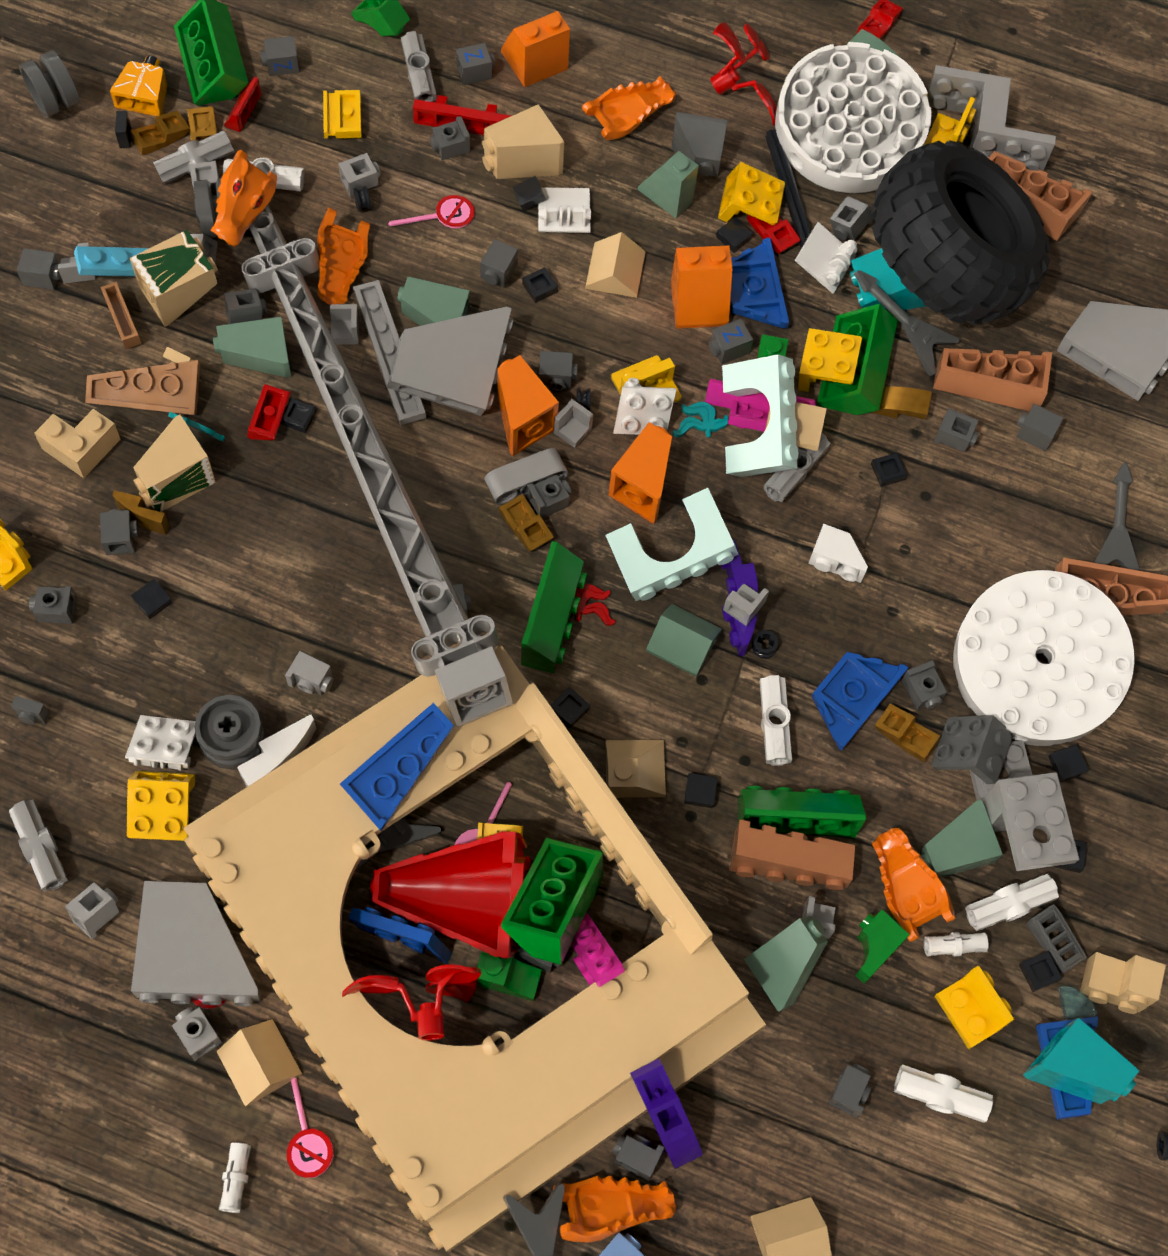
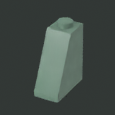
M678 151L638 186L637 190L673 217L678 218L693 203L699 165Z
M407 277L405 286H400L397 301L401 302L402 314L422 326L467 316L470 306V290Z
M281 317L216 326L218 337H213L214 349L216 354L221 353L224 364L281 377H291Z
M982 799L974 802L931 839L919 852L926 864L939 878L996 863L1003 855Z
M811 915L799 918L744 959L778 1012L795 1004L828 942L824 936V928Z

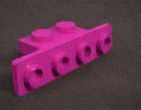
M709 380L705 402L711 405L730 408L729 425L765 432L770 404L762 392L738 397L723 393V381ZM796 396V402L815 406V400Z
M586 912L571 943L578 955L573 960L589 986L596 983L598 987H601L623 973L625 968Z

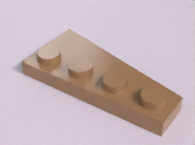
M201 359L87 375L85 403L196 415Z

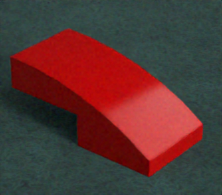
M879 0L872 7L870 15L859 25L857 33L863 29L882 40L902 13L903 8L888 0Z
M748 215L746 218L762 239L770 237L772 248L778 254L800 242V238L787 219L782 221L778 217V222L775 225H771L751 215Z

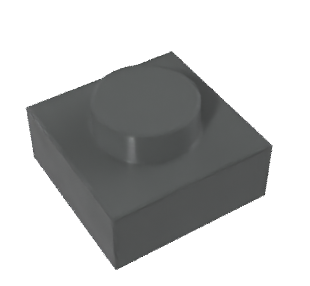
M15 696L11 705L18 719L27 724L34 725L35 722L46 724L50 715L43 703Z

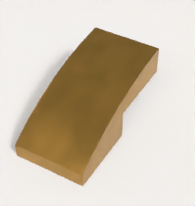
M213 106L187 109L191 141H201L217 134Z
M177 110L155 116L154 124L131 130L130 137L141 155H145L176 142L188 134L190 128Z
M884 387L880 408L878 411L871 413L896 419L898 414H903L925 420L932 392L907 387Z
M114 490L112 496L118 509L129 510L132 519L137 520L138 525L166 535L169 523L165 513L146 509L140 496Z
M523 494L499 507V513L529 552L554 538L541 516L535 514Z
M889 704L875 724V728L886 738L924 763L940 742V735L917 724L915 716L892 704Z

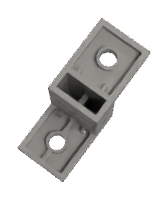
M935 66L927 90L929 107L964 113L970 97L976 98L972 107L977 110L972 120L969 149L972 147L983 153L987 158L996 151L1025 163L1026 168L1029 170H1044L1054 148L1056 136L1005 127L1011 78Z
M1011 741L1002 765L1008 773V778H998L995 784H986L969 770L976 800L982 799L994 832L1007 831L1016 871L1072 864L1079 860L1057 772L1032 776L1024 741ZM1033 830H1043L1048 836V841L1046 843L1036 841L1033 837Z

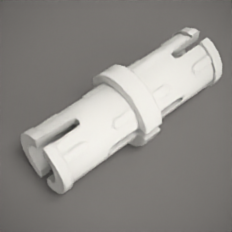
M952 932L946 936H926L924 940L926 956L952 954L953 957L961 956L962 953L987 952L988 938L985 932L961 935L959 932Z
M230 1144L226 1172H223L222 1176L224 1189L219 1210L224 1212L240 1213L244 1183L248 1181L246 1170L251 1146L248 1144Z

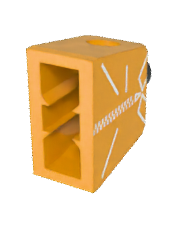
M149 55L146 56L144 63L130 61L126 64L110 90L115 108L152 116L163 114L167 80L164 69L159 67L160 60Z

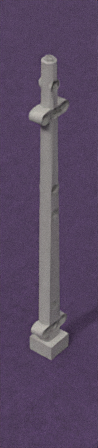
M267 205L249 227L260 255L246 260L242 265V272L249 289L256 288L257 293H263L275 288L424 632L425 638L415 642L411 649L416 669L423 676L430 677L436 675L444 700L456 727L512 705L513 701L506 676L494 652L499 642L494 621L487 615L468 618L305 282L304 276L312 274L320 268L316 245L309 238L298 239L287 244L269 205ZM432 597H438L435 600H429ZM482 632H489L485 636H478ZM453 644H460L456 648H450ZM432 655L431 658L422 660L425 656Z

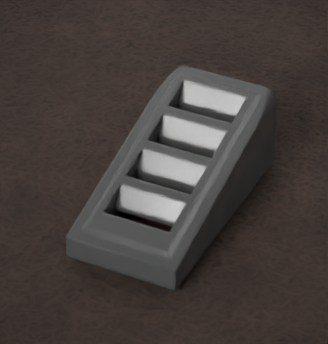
M1055 904L1040 912L1026 923V926L1044 951H1049L1061 974H1064L1087 958ZM1049 919L1052 924L1044 929L1042 923ZM1057 930L1059 935L1051 940L1048 934ZM1064 940L1067 945L1057 951L1055 945ZM1072 950L1075 955L1064 962L1061 956Z

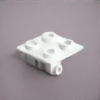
M542 188L546 200L538 203V232L590 233L591 209L589 188Z
M818 222L794 261L833 294L851 265V260L856 256L857 243L854 240H848V242L844 243L840 242Z
M629 378L625 385L622 386L613 433L639 435L648 422L667 430L676 388L641 387L638 379Z
M140 715L125 758L129 759V762H133L135 766L152 765V768H156L158 762H160L161 769H165L167 763L170 769H178L179 771H183L184 768L189 769L190 757H188L195 736V721Z

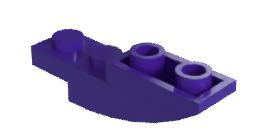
M733 540L738 555L734 556L733 560L729 563L720 565L722 570L726 569L728 576L726 578V587L729 593L727 597L732 591L737 592L743 584L758 593L754 563L742 565L736 540ZM723 605V618L725 622L730 623L732 630L729 631L731 646L737 648L739 657L744 656L753 634L757 614L745 626L725 612Z
M658 1058L631 1072L630 1075L674 1169L702 1156L703 1153L660 1059Z

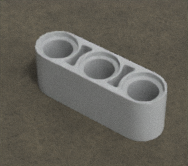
M549 448L494 469L485 476L484 480L496 504H505L521 494L526 496L527 485L531 483L533 485L554 475H557L560 481L568 476V471L557 449Z

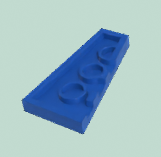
M433 702L340 783L342 788L380 831H382L450 734L454 725Z

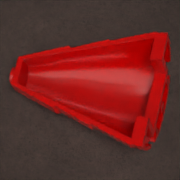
M502 831L465 844H456L429 855L419 854L374 870V877H372L370 882V891L373 895L372 901L416 924L423 923L452 939L457 938L494 957L510 958L518 951L520 945L501 928V923L531 868L530 857H524L522 850L526 849L527 844L520 833Z

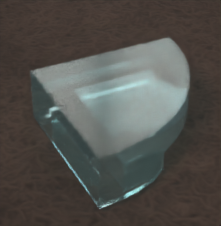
M1067 986L1058 988L1064 1019L1094 1016L1097 1014L1091 1000H1088L1082 993L1076 991L1075 988Z

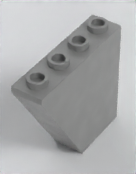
M1090 301L1064 336L1057 351L1139 401L1144 392L1149 395L1158 383L1154 379L1156 375L1163 376L1168 369V310Z
M502 307L404 329L400 336L387 388L481 416L486 409L490 410L493 403L494 394L490 392L492 384H496L498 381L499 358L503 359L507 343H504L503 340L505 333H510L513 324V318H510L512 308Z
M144 881L131 992L136 998H140V1002L158 1003L159 999H171V1003L189 1004L191 999L202 1000V1003L206 1005H221V1001H234V1005L252 1006L253 1002H261L262 995L206 883Z

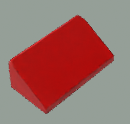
M254 77L243 89L225 121L224 127L237 132L242 131L262 95L257 77Z
M264 384L248 428L247 438L252 440H275L291 392Z

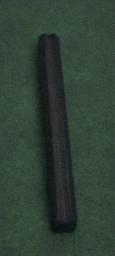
M776 129L768 130L765 138L778 179L785 182L783 194L796 234L800 238L799 244L802 249L812 232L788 157L779 142Z

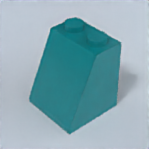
M882 248L851 260L854 270L850 271V276L854 286L859 285L861 292L857 293V298L861 308L876 305L880 302L869 291L865 293L854 275L858 270L877 279L876 284L903 310L926 307L917 295L911 293L900 282L899 276L888 266L882 256Z
M1077 1018L1056 1033L1023 1076L1028 1080L1102 1104L1110 1099L1114 1102L1121 1095L1125 1097L1136 1085L1133 1078L1139 1070L1080 1018Z

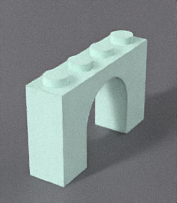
M777 354L723 365V393L740 397L762 392L769 401L771 411L768 427L757 440L725 447L726 474L746 477L797 469L798 448L796 446L797 421L795 419L796 394L794 392L795 367L793 359Z
M708 488L682 499L695 527V540L689 552L678 560L659 562L650 558L645 553L631 523L606 535L635 601L648 600L654 597L656 592L664 588L671 589L677 587L682 583V580L690 576H701L708 571V568L717 564H727L733 560L734 556L738 555L733 540Z

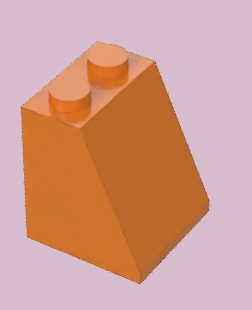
M556 11L512 30L501 48V53L524 88L568 70L570 28L560 13Z
M729 245L676 248L671 278L676 329L719 327L729 323L732 261Z
M521 355L504 361L498 368V401L509 451L512 456H515L554 432L559 402Z
M648 422L611 470L608 496L652 524H655L659 512L672 436L663 427L655 426Z

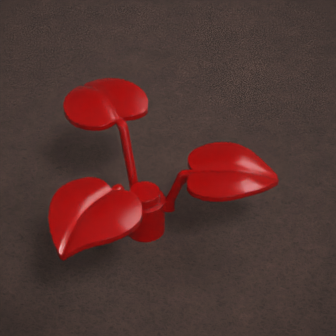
M726 22L720 23L715 28L713 34L720 37L733 51L735 56L720 72L710 78L714 89L719 95H722L731 88L735 92L739 88L753 86L766 105L774 126L777 106L765 86L756 80L738 84V80L741 78L737 69L757 52H759L764 61L770 59L766 45L759 38L754 28L746 23L744 31L753 44L754 49L745 56L741 49V44L731 27ZM737 59L740 60L735 66H732Z
M452 964L430 969L426 973V980L430 981V983L426 985L425 989L428 993L436 994V1002L421 1004L420 1010L417 1012L404 984L399 983L398 978L394 976L371 975L360 978L343 990L342 997L359 991L361 993H392L399 991L411 1014V1021H417L418 1038L424 1041L438 1040L444 1037L443 1010L441 1009L443 995L455 997L468 1003L476 990V979L481 976V969Z

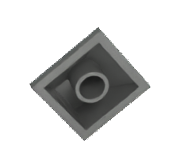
M676 112L671 148L675 153L680 151L698 164V174L718 177L727 120Z

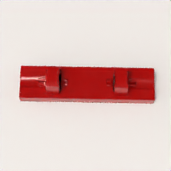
M441 95L437 96L436 103L415 99L413 104L415 124L437 127L454 122L457 117L461 116L468 133L484 135V128L511 117V115L497 113L498 106L494 104H487L486 111L448 105V97Z

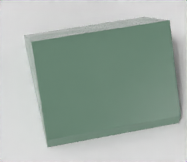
M671 604L661 615L646 648V652L696 677L722 629Z

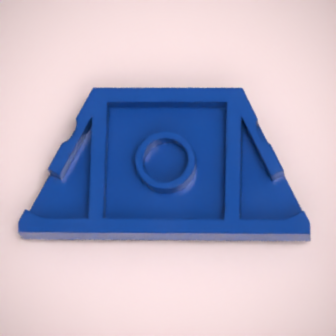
M769 237L763 239L762 244L754 249L748 248L741 252L738 257L731 258L730 308L733 314L785 329L788 328L789 319Z
M846 652L816 688L811 697L837 747L841 751L909 667L903 664H899V666L882 663L881 659L864 658L859 654Z

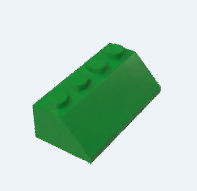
M198 0L174 25L193 102L195 105L200 106L233 99L249 83L228 6L216 0Z
M880 303L836 315L833 332L861 336L862 342L853 384L822 380L817 405L820 407L853 415H861L879 410L897 326V320Z
M551 542L521 645L522 666L550 673L555 672L557 664L562 665L566 648H562L564 639L569 640L573 623L569 622L571 613L577 614L580 598L576 597L578 588L584 589L587 573L583 572L584 561L558 542Z
M748 786L745 789H741L738 796V823L739 820L749 821L750 828L762 829L763 825L776 827L775 831L778 834L794 831L804 835L855 838L866 821V814L860 795H852L850 791L839 790L834 793H822L819 789L794 792L791 788L787 787L776 788L774 791L763 790V787Z
M549 838L545 839L501 923V928L531 957L562 964L603 879V852Z

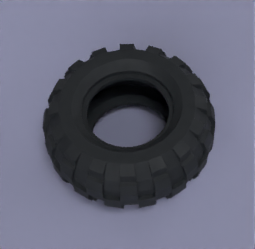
M948 140L944 144L941 141H936L930 145L926 144L907 152L883 176L871 208V217L875 222L872 226L873 234L883 250L882 256L888 266L899 276L900 282L911 293L917 295L924 305L936 313L939 311L944 313L952 321L962 324L967 320L972 325L999 320L1005 318L1008 314L1014 313L1038 290L1050 263V258L1047 254L1051 250L1049 238L1044 232V223L1038 211L1030 202L1029 197L997 163L995 164L983 153L972 147L970 149L966 148L960 142Z

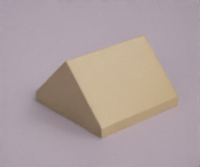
M622 232L595 242L585 289L637 298L646 251Z
M795 403L797 447L818 451L827 408ZM769 408V413H768V418H767V423H766V428H765V430L767 429L768 424H769V421H770V415H771L770 408Z
M273 1019L240 1029L217 1050L245 1107L302 1075Z
M811 1197L750 1216L763 1256H832L827 1225Z

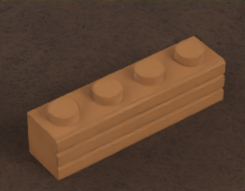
M117 282L101 287L125 349L140 345L141 341L138 332L135 329Z

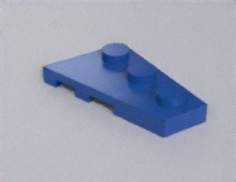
M365 907L364 911L357 908H352L348 919L358 929L394 943L399 938L400 942L411 948V950L422 954L424 949H427L437 957L438 961L448 964L452 952L434 935V929L423 924H418L417 928L410 926L406 920L393 915L390 919L382 917V913L369 907Z
M1098 1016L1080 1018L1095 1031L1098 1025ZM1075 1019L1038 1024L1036 1031L1041 1052L1061 1028ZM1050 1087L1057 1120L1091 1114L1092 1101Z

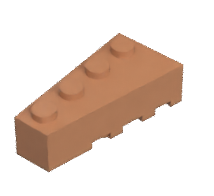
M994 151L988 158L1003 168L1029 197L1033 207L1038 211L1044 223V232L1056 241L1082 213L1093 193L1085 188L1083 192L1072 188V183L1066 180H1062L1060 183L1048 178V173L1042 170H1029L1026 168L1025 163Z
M944 348L936 368L933 389L1030 411L1033 404L1041 407L1047 395L1052 352H1043L1042 355H1030L1028 351H1019L1017 355L1004 354L1002 350H993L992 353H980L979 350Z
M1063 558L1055 567L1056 572L1073 575L1098 588L1114 603L1122 616L1164 613L1168 609V576L1069 558Z
M739 820L732 839L729 871L736 872V875L741 877H754V874L766 876L767 880L775 882L790 879L796 880L797 884L803 886H812L814 883L825 884V887L831 890L847 888L853 880L855 845L821 837L814 838L812 842L808 841V837L803 833L793 831L781 835L775 831L776 827L763 825L762 829L750 828L749 821Z

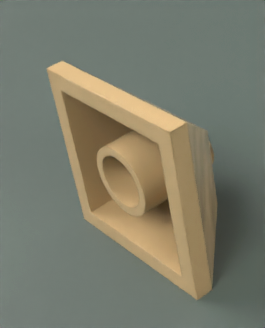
M664 740L605 741L606 785L615 798L666 797Z

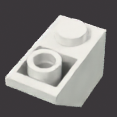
M823 524L808 564L814 565L820 571H830L841 575L847 581L861 583L868 566L850 533Z

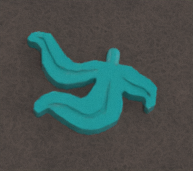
M697 402L690 406L682 404L681 410L685 415H699L702 421L694 417H687L681 422L679 429L673 430L672 434L675 437H682L689 430L696 428L699 431H706V437L709 438L711 432H717L728 426V416L724 415L723 419H715V408L706 402Z
M172 412L168 414V417L172 419L178 416ZM182 417L188 426L224 442L225 436L186 417Z

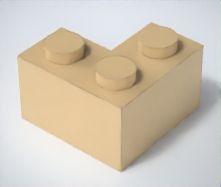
M94 409L75 428L55 414H52L34 433L42 450L82 478H85L121 440L115 423Z
M1096 952L1087 959L1080 993L1088 995V999L1100 1004L1109 1002L1118 1005V1009L1123 1012L1136 1014L1159 1000L1166 965L1138 955L1125 962Z

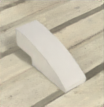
M311 714L260 741L259 746L262 754L237 767L247 787L305 749L316 731L314 718Z

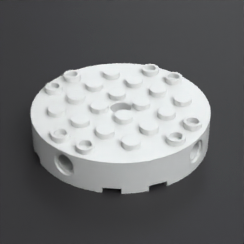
M848 42V45L835 47L831 44L806 55L787 75L776 109L775 129L790 164L808 180L824 188L845 193L875 191L878 189L883 176L907 152L924 145L931 124V107H929L927 90L913 68L888 50L884 49L882 52L870 48V44Z
M1037 570L1007 577L991 586L975 601L958 631L954 646L953 665L961 695L968 707L977 716L994 715L1006 726V730L1013 734L1012 741L1022 740L1027 745L1052 746L1054 744L1072 742L1089 734L1115 712L1124 699L1131 683L1134 669V648L1129 628L1122 614L1102 591L1085 580L1070 574ZM1044 653L1048 658L1049 664L1040 663L1036 659L1035 654Z

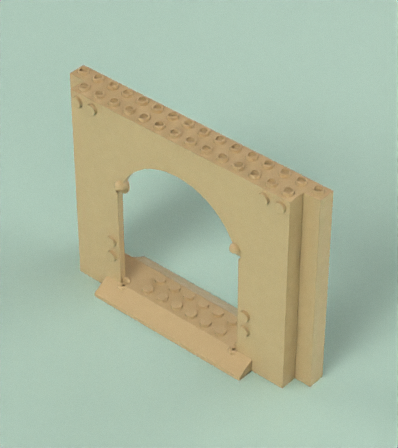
M502 645L500 647L497 646L494 652L506 676L513 701L512 705L456 727L444 700L436 675L430 677L421 675L183 828L188 835L184 841L193 855H195L192 857L208 879L212 878L208 884L215 895L224 904L228 903L224 910L239 929H244L240 932V935L248 948H251L255 954L259 953L260 956L256 958V961L262 971L271 980H276L272 987L281 1001L283 1000L287 1006L289 1004L292 1006L288 1013L297 1027L300 1026L303 1032L307 1030L309 1034L305 1037L307 1044L314 1054H317L319 1058L323 1056L326 1062L321 1064L325 1073L336 1085L340 1083L343 1088L338 1091L341 1099L348 1108L358 1112L359 1117L355 1121L365 1136L373 1137L377 1144L372 1148L377 1157L386 1166L390 1164L394 1170L390 1177L400 1192H407L412 1199L407 1204L417 1220L421 1222L425 1220L430 1224L433 1230L428 1234L438 1250L444 1247L447 1252L452 1251L507 1212L509 1209L503 1200L504 1195H511L518 1202H521L648 1112L630 1075L631 1072L659 1058L676 1092L761 1032L766 1026L763 1019L748 1000L749 992L712 942V932L534 683H528ZM433 702L451 721L454 728L382 831L512 745L526 738L528 742L534 744L548 764L551 771L549 775L558 788L564 787L568 795L566 799L575 812L581 811L585 819L583 824L592 837L596 834L598 835L602 844L600 848L609 861L614 859L617 862L619 868L617 872L627 886L633 885L637 893L635 898L644 911L650 909L662 926L663 936L622 963L625 968L623 973L601 987L593 983L512 1040L503 1031H498L486 1037L482 1045L451 1046L420 1040L393 1026L380 1016L360 991L342 997L343 990L354 982L346 962L342 942L341 927L344 899L349 882L360 860L368 859L380 850L381 843L377 834L382 831L377 828L342 788L340 783ZM373 841L375 845L367 850L365 846ZM502 1037L504 1043L496 1047L494 1042Z

